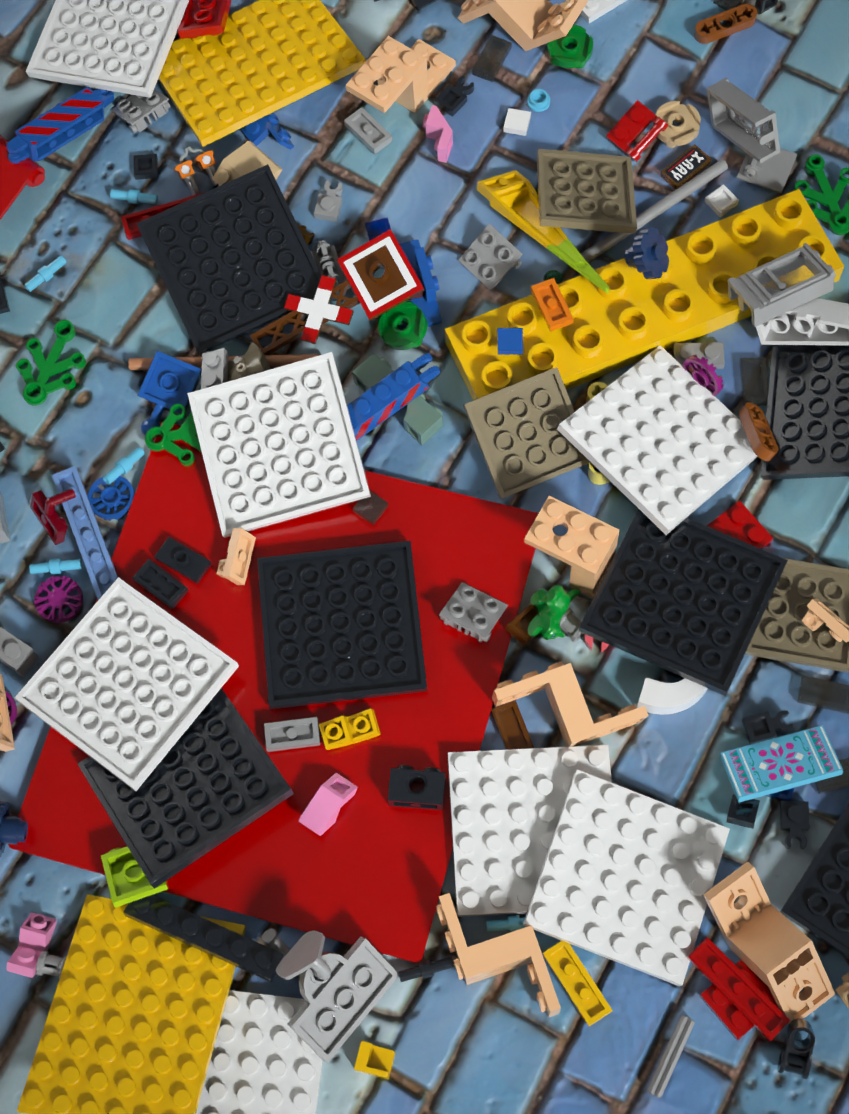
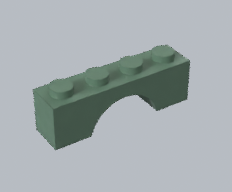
M373 353L352 371L353 380L362 391L366 392L391 374L393 370L385 358H379ZM423 394L406 405L407 413L403 419L405 431L420 445L426 443L443 427V414L436 405L433 404L431 406L425 401L426 398Z

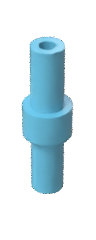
M111 189L110 192L112 199L127 200L131 204H139L140 202L158 203V195L141 193L140 190L130 189L129 191Z
M60 255L48 266L44 265L37 271V275L24 284V287L31 292L42 282L49 281L54 277L53 273L67 263L66 260Z
M137 447L127 457L119 459L115 463V467L103 477L104 482L110 485L121 474L125 475L133 468V464L145 454L144 450L141 447Z
M60 558L50 559L46 563L30 564L29 569L30 574L48 572L51 575L62 574L66 570L82 569L81 559L61 561Z
M519 915L508 916V919L486 921L487 932L509 930L510 933L525 928L526 926H523L525 917L519 918Z

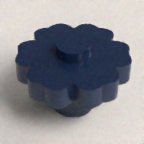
M657 228L641 229L640 234L635 235L634 243L625 251L627 265L637 269L639 273L643 272L645 279H658L662 277L663 272H667L669 257L666 254L668 245L664 235H659Z
M0 801V857L4 853L6 844L18 845L19 842L25 843L28 833V821L22 820L21 817L10 816V805L4 801Z

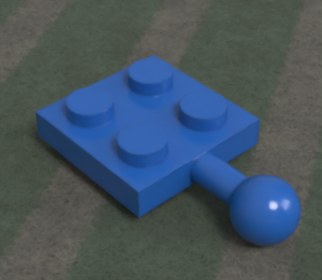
M156 352L137 395L156 404L150 418L143 421L141 425V431L144 436L151 428L160 426L159 421L165 408L170 410L174 404H182L185 410H187L190 403L187 393L195 391L201 378L202 369L162 352ZM177 409L175 412L181 414L183 410Z

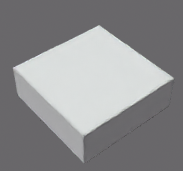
M508 108L503 132L526 136L531 112Z
M723 184L706 196L704 202L719 217H722L738 205L739 199Z

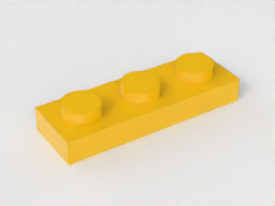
M560 941L542 953L588 1027L613 1011L569 943Z

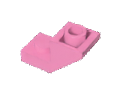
M432 105L429 114L426 113L424 116L423 127L426 128V138L436 140L434 151H437L438 161L447 163L453 145V131L437 106Z
M335 773L321 785L301 815L299 822L321 836L336 822L340 808L355 795L358 787L338 773Z
M30 913L20 927L19 946L7 962V971L31 978L34 977L38 958L43 950H48L57 919L43 914Z

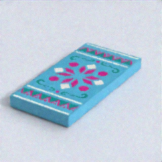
M823 725L720 753L721 761L738 803L835 777L843 773V768Z

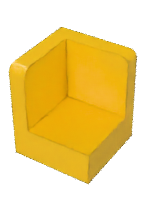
M361 1041L354 1070L389 1080L395 1052L390 1049L374 1046L369 1042Z

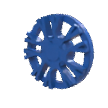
M122 476L115 480L113 487H108L103 477H101L91 485L87 496L94 514L104 520L111 521L112 519H121L122 516L129 512L135 493L131 483ZM121 482H123L124 484L118 490L117 488L119 487ZM100 484L105 488L103 491L98 487ZM130 490V494L122 495L123 491ZM93 493L101 494L100 498H92ZM118 506H124V507H125V508H124L123 510H121L120 512L118 511ZM106 507V513H101L100 511ZM111 508H114L115 514H111Z

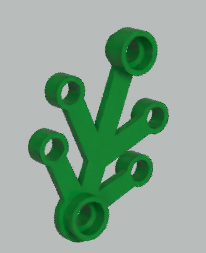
M817 154L809 156L805 162L804 170L808 175L815 176L822 193L809 188L808 182L804 180H799L795 183L794 191L798 187H803L805 190L800 191L804 197L811 199L807 200V203L813 208L812 211L815 217L827 222L833 234L844 235L849 232V192L847 195L848 201L842 211L838 202L849 184V178L843 176L844 174L849 175V168H843L840 171L839 181L832 191L823 170L825 166L824 159ZM817 203L827 206L830 213L819 209Z
M61 320L55 325L54 331L57 339L46 360L42 353L43 347L41 342L37 338L27 341L26 347L29 353L33 355L40 371L36 381L31 373L33 367L28 359H20L16 363V368L26 383L23 398L29 405L37 406L44 403L48 394L59 389H73L76 386V380L71 373H65L60 379L47 383L49 377L72 367L82 369L86 365L84 355L79 352L57 363L66 342L71 341L76 334L73 324L68 320ZM65 331H70L68 334L63 335ZM38 344L37 348L31 349L32 345ZM76 359H82L81 362L74 363ZM23 365H28L26 369H21ZM67 379H72L69 384L64 383ZM34 393H40L38 396L32 397Z
M174 404L160 427H153L146 433L145 443L149 449L153 451L166 450L179 458L183 466H191L195 461L192 451L188 449L183 450L172 441L183 440L202 452L199 438H197L198 434L192 412L178 430L170 431L176 421L183 420L186 417L184 406L182 404ZM177 409L183 410L180 415H175L174 412ZM162 437V441L159 443H155L154 439ZM185 455L191 456L188 461L182 460Z

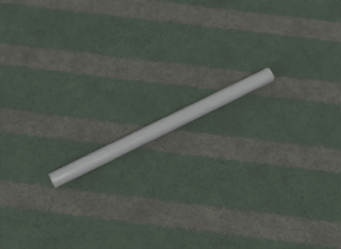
M723 159L719 160L636 216V231L728 169L727 163ZM612 232L585 250L581 255L589 263L631 234Z

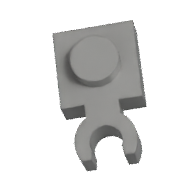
M327 180L324 184L326 194L319 193L314 218L338 222L343 203L342 197H340L343 193L342 182L338 183L336 189H330V180Z

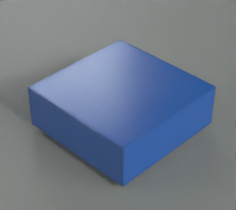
M497 328L498 355L523 354V328Z

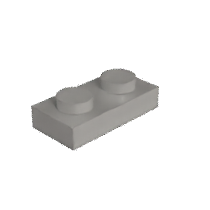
M362 107L344 120L345 126L374 154H377L392 142V136Z
M723 342L674 343L673 358L682 366L686 359L696 354L700 359L702 357H705V360L708 359V365L713 363V367L724 369Z
M225 348L202 353L201 389L228 382L229 353Z
M317 717L264 724L267 752L320 745Z

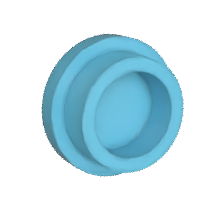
M535 89L527 98L528 107L535 112L545 111L550 106V96L543 89Z

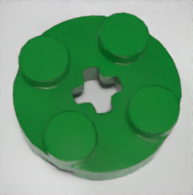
M573 24L566 36L547 43L550 62L553 65L564 68H583L592 56L593 38L586 33V29ZM572 43L574 48L567 49L566 46Z
M408 301L397 305L387 313H383L378 324L380 336L390 348L395 350H408L413 347H419L423 342L428 327L427 318L423 311L417 305ZM403 321H406L408 326L405 330L401 331L398 326L402 325Z

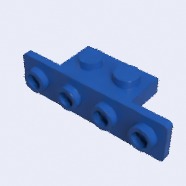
M270 113L241 128L249 141L256 146L272 133L280 145L290 150L294 147L289 140L291 138L290 134L279 126V119L274 113Z
M419 240L400 243L399 245L425 289L423 297L411 299V302L423 311L427 318L428 327L441 324L442 318L436 301V291L439 290L437 276H432L430 271L433 269L431 256H426L424 247L420 246Z

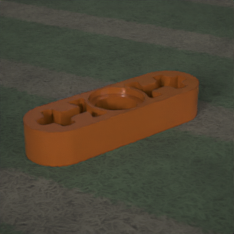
M743 4L703 19L696 24L694 37L699 43L708 44L750 28L756 22L757 9L751 4ZM727 20L732 25L730 27H723L720 25V22Z
M747 402L739 411V418L753 452L760 459L770 461L778 452V446L763 411L754 403Z

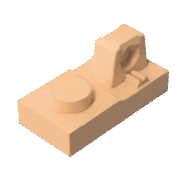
M233 528L227 551V559L219 561L216 574L236 585H245L256 537L242 528Z
M818 598L812 599L807 605L809 610L802 619V622L812 631H816L826 623L830 628L828 632L839 642L842 640L846 643L849 642V625Z

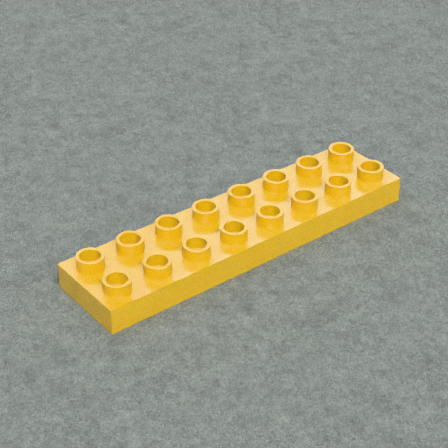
M797 189L666 241L668 245L666 254L669 257L667 272H663L661 278L645 279L643 272L639 273L637 269L629 267L625 258L595 269L596 273L609 286V294L605 293L583 275L557 284L572 314L573 324L550 332L533 295H529L446 328L445 343L473 400L555 367L559 370L565 389L569 390L639 362L659 346L668 350L673 348L674 343H686L752 316L749 307L748 310L741 311L738 297L733 300L729 299L728 279L732 277L736 279L753 269L803 247L805 243L813 250H816L827 265L832 266L835 272L834 283L840 280L844 264L800 189ZM803 266L778 278L781 283H785L787 289L814 275ZM774 281L763 285L766 289L780 291ZM497 328H523V354L498 355Z

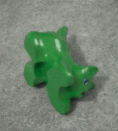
M555 585L549 591L545 589L537 590L532 595L530 601L531 605L538 608V614L530 622L528 634L531 637H535L540 633L545 640L565 637L560 627L561 619L569 609L571 601L581 591L574 589L568 593L564 591L561 585Z

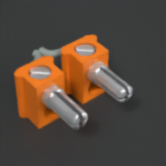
M190 146L185 148V153L179 160L180 164L173 169L175 173L177 172L180 181L185 180L193 196L196 193H200L194 181L193 174L195 172L191 166L192 161L183 162L189 151L192 153L200 152L201 155H198L194 162L198 163L201 171L206 170L213 185L217 186V183L212 180L213 175L216 173L214 152L209 150L204 153L203 150L199 148L192 149Z

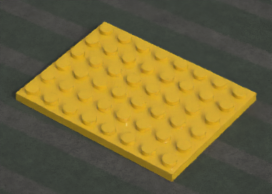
M259 0L228 15L224 33L215 36L205 35L193 39L184 38L174 41L158 81L202 147L359 70L366 62V59L320 0Z
M87 894L17 1112L19 1114H196L236 966L126 917L123 912L128 903L115 908L112 899ZM202 917L242 936L245 935V925Z

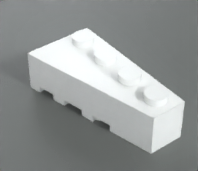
M766 289L771 294V296L781 292L777 290ZM820 298L811 300L756 326L761 345H849V304Z

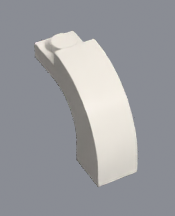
M646 677L637 708L645 706L648 713L660 715L678 713L697 703L708 688L686 678L675 683H664Z

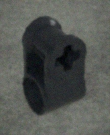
M795 1019L789 1023L779 1055L777 1068L779 1073L787 1071L799 1074L803 1079L808 1078L815 1045L814 1032L808 1021ZM798 1031L808 1033L807 1038L804 1040H797L794 1038V1035Z

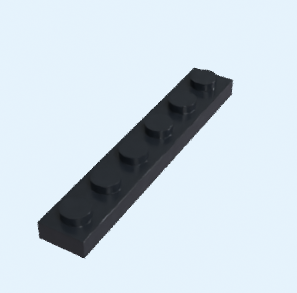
M153 895L128 903L123 912L130 919L269 982L273 981L277 966L284 958L283 953Z

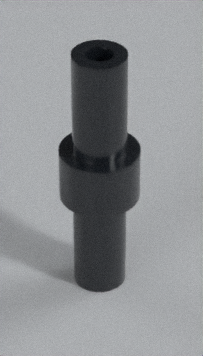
M452 956L430 962V960L419 962V966L398 971L400 981L405 982L419 977H423V979L433 977V973L454 968Z

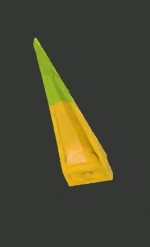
M517 170L477 182V191L490 201V206L605 293L609 294L607 283L588 264L560 227L540 226L538 194L527 178Z

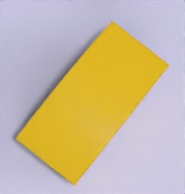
M371 708L349 717L343 715L319 724L327 750L355 744L381 735L375 712Z

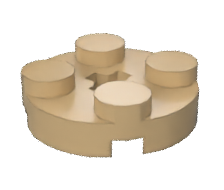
M670 101L658 108L656 115L668 124V127L664 132L661 131L657 137L667 147L674 148L688 144L698 136L701 118L695 107L688 103L687 106L680 104V101ZM676 120L677 123L682 122L681 126L672 125L673 121Z

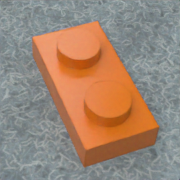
M554 278L531 286V293L550 332L573 324L572 314Z

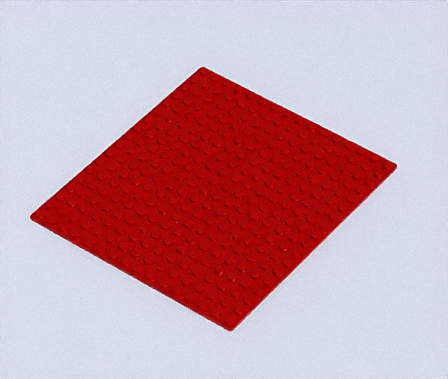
M174 424L170 431L178 430L182 425ZM156 437L154 442H161L162 437ZM183 440L172 441L181 449L192 451L195 457V461L191 466H183L179 458L168 451L151 450L112 556L116 573L121 580L238 663L239 667L221 688L294 793L166 881L168 889L162 892L303 932L315 930L322 933L325 938L349 945H354L361 936L366 938L381 954L413 963L421 962L453 850L448 752L480 751L493 705L492 695L499 684L512 637L505 628L518 615L536 548L524 543V539L539 513L364 470L371 497L247 531L256 537L245 585H236L216 574L219 561L227 559L231 536L226 538L222 536L202 452ZM185 455L182 460L188 461L191 456ZM168 537L211 561L212 565L198 585L155 560L154 556ZM411 541L428 691L270 709L257 558ZM148 559L189 590L173 610L132 579ZM462 582L508 605L491 630V636L487 642H479L478 639L470 636L471 631L468 635H465V628L459 632L458 627L456 629L448 624L446 625L440 619V612ZM371 708L375 712L381 735L365 741L327 750L319 727V746L267 752L264 724L317 717L319 725L343 715L349 717ZM50 726L18 817H21L22 820L28 821L25 843L19 842L18 845H8L16 851L105 875L101 855L107 854L115 848L127 847L78 766V763L89 757V755ZM399 765L412 766L413 770L424 771L426 767L440 769V772H444L446 780L443 810L389 806L388 791L391 768L397 769ZM335 773H338L358 788L355 795L340 808L336 822L319 836L300 823L299 819L321 785ZM416 781L410 785V790L420 792L424 789L425 785L420 781Z

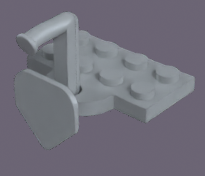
M268 929L262 935L264 943L284 955V958L277 966L276 973L286 980H290L300 974V993L306 1002L287 1025L323 1061L328 1063L399 977V974L370 942L361 936L345 956L342 957L334 952H322L325 936L315 930L304 934L291 950L277 936L275 929Z

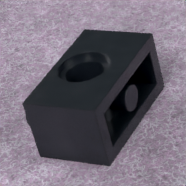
M399 765L397 769L391 768L388 791L389 806L443 810L445 773L433 767H426L424 771L413 770L412 766ZM420 781L425 786L422 791L413 792L410 790V785L413 782Z

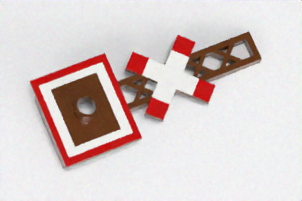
M392 230L384 232L337 259L347 278L345 282L335 287L336 278L322 275L313 300L288 294L284 309L292 312L250 335L263 354L270 355L300 337L304 342L316 344L324 323L333 321L350 325L354 313L351 308L360 303L371 321L408 299L423 297L425 289ZM378 269H385L382 277L374 278V273ZM352 287L356 296L353 298L345 297L347 290ZM330 300L337 301L336 305L329 304ZM304 315H308L306 322L303 321ZM288 323L293 324L294 328L290 334L282 333L284 325ZM267 335L272 336L271 344L263 348L259 340Z

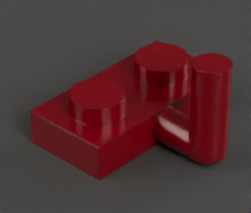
M72 488L46 498L41 490L32 493L30 508L55 545L64 542L67 524L63 517L58 516L55 506L76 497Z

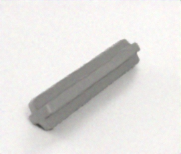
M682 1015L679 1018L647 1089L648 1093L657 1098L663 1095L695 1024L687 1016Z

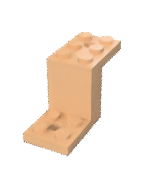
M466 0L462 4V11L457 18L464 24L489 13L525 51L566 36L588 0H566L563 3H556L554 5L549 0Z
M388 36L346 84V90L383 113L394 102H397L416 114L454 69L456 60L420 39L409 48Z
M548 496L528 531L524 543L571 565L569 587L579 589L582 594L593 599L616 555L620 530L558 499ZM557 525H563L567 528L568 532L563 536H558L554 534L553 528Z
M562 661L548 666L544 673L538 674L537 670L523 675L519 682L513 683L511 679L499 683L492 695L494 705L497 707L545 689L566 747H574L638 724L648 717L645 706L637 708L636 704L621 709L615 717L608 713L593 721L571 663L564 665Z
M749 862L743 864L703 894L729 949L768 985L778 1008L791 1021L804 1019L835 995L812 940L770 903L754 866ZM739 896V900L734 903L735 899Z
M450 893L439 896L440 905L436 906L441 926L447 925L449 931L445 932V938L450 953L456 951L458 959L454 960V965L459 980L465 978L466 984L469 985L527 965L530 982L532 985L537 984L539 989L536 999L541 1013L546 1011L548 1018L559 1014L561 1007L532 925L467 947Z

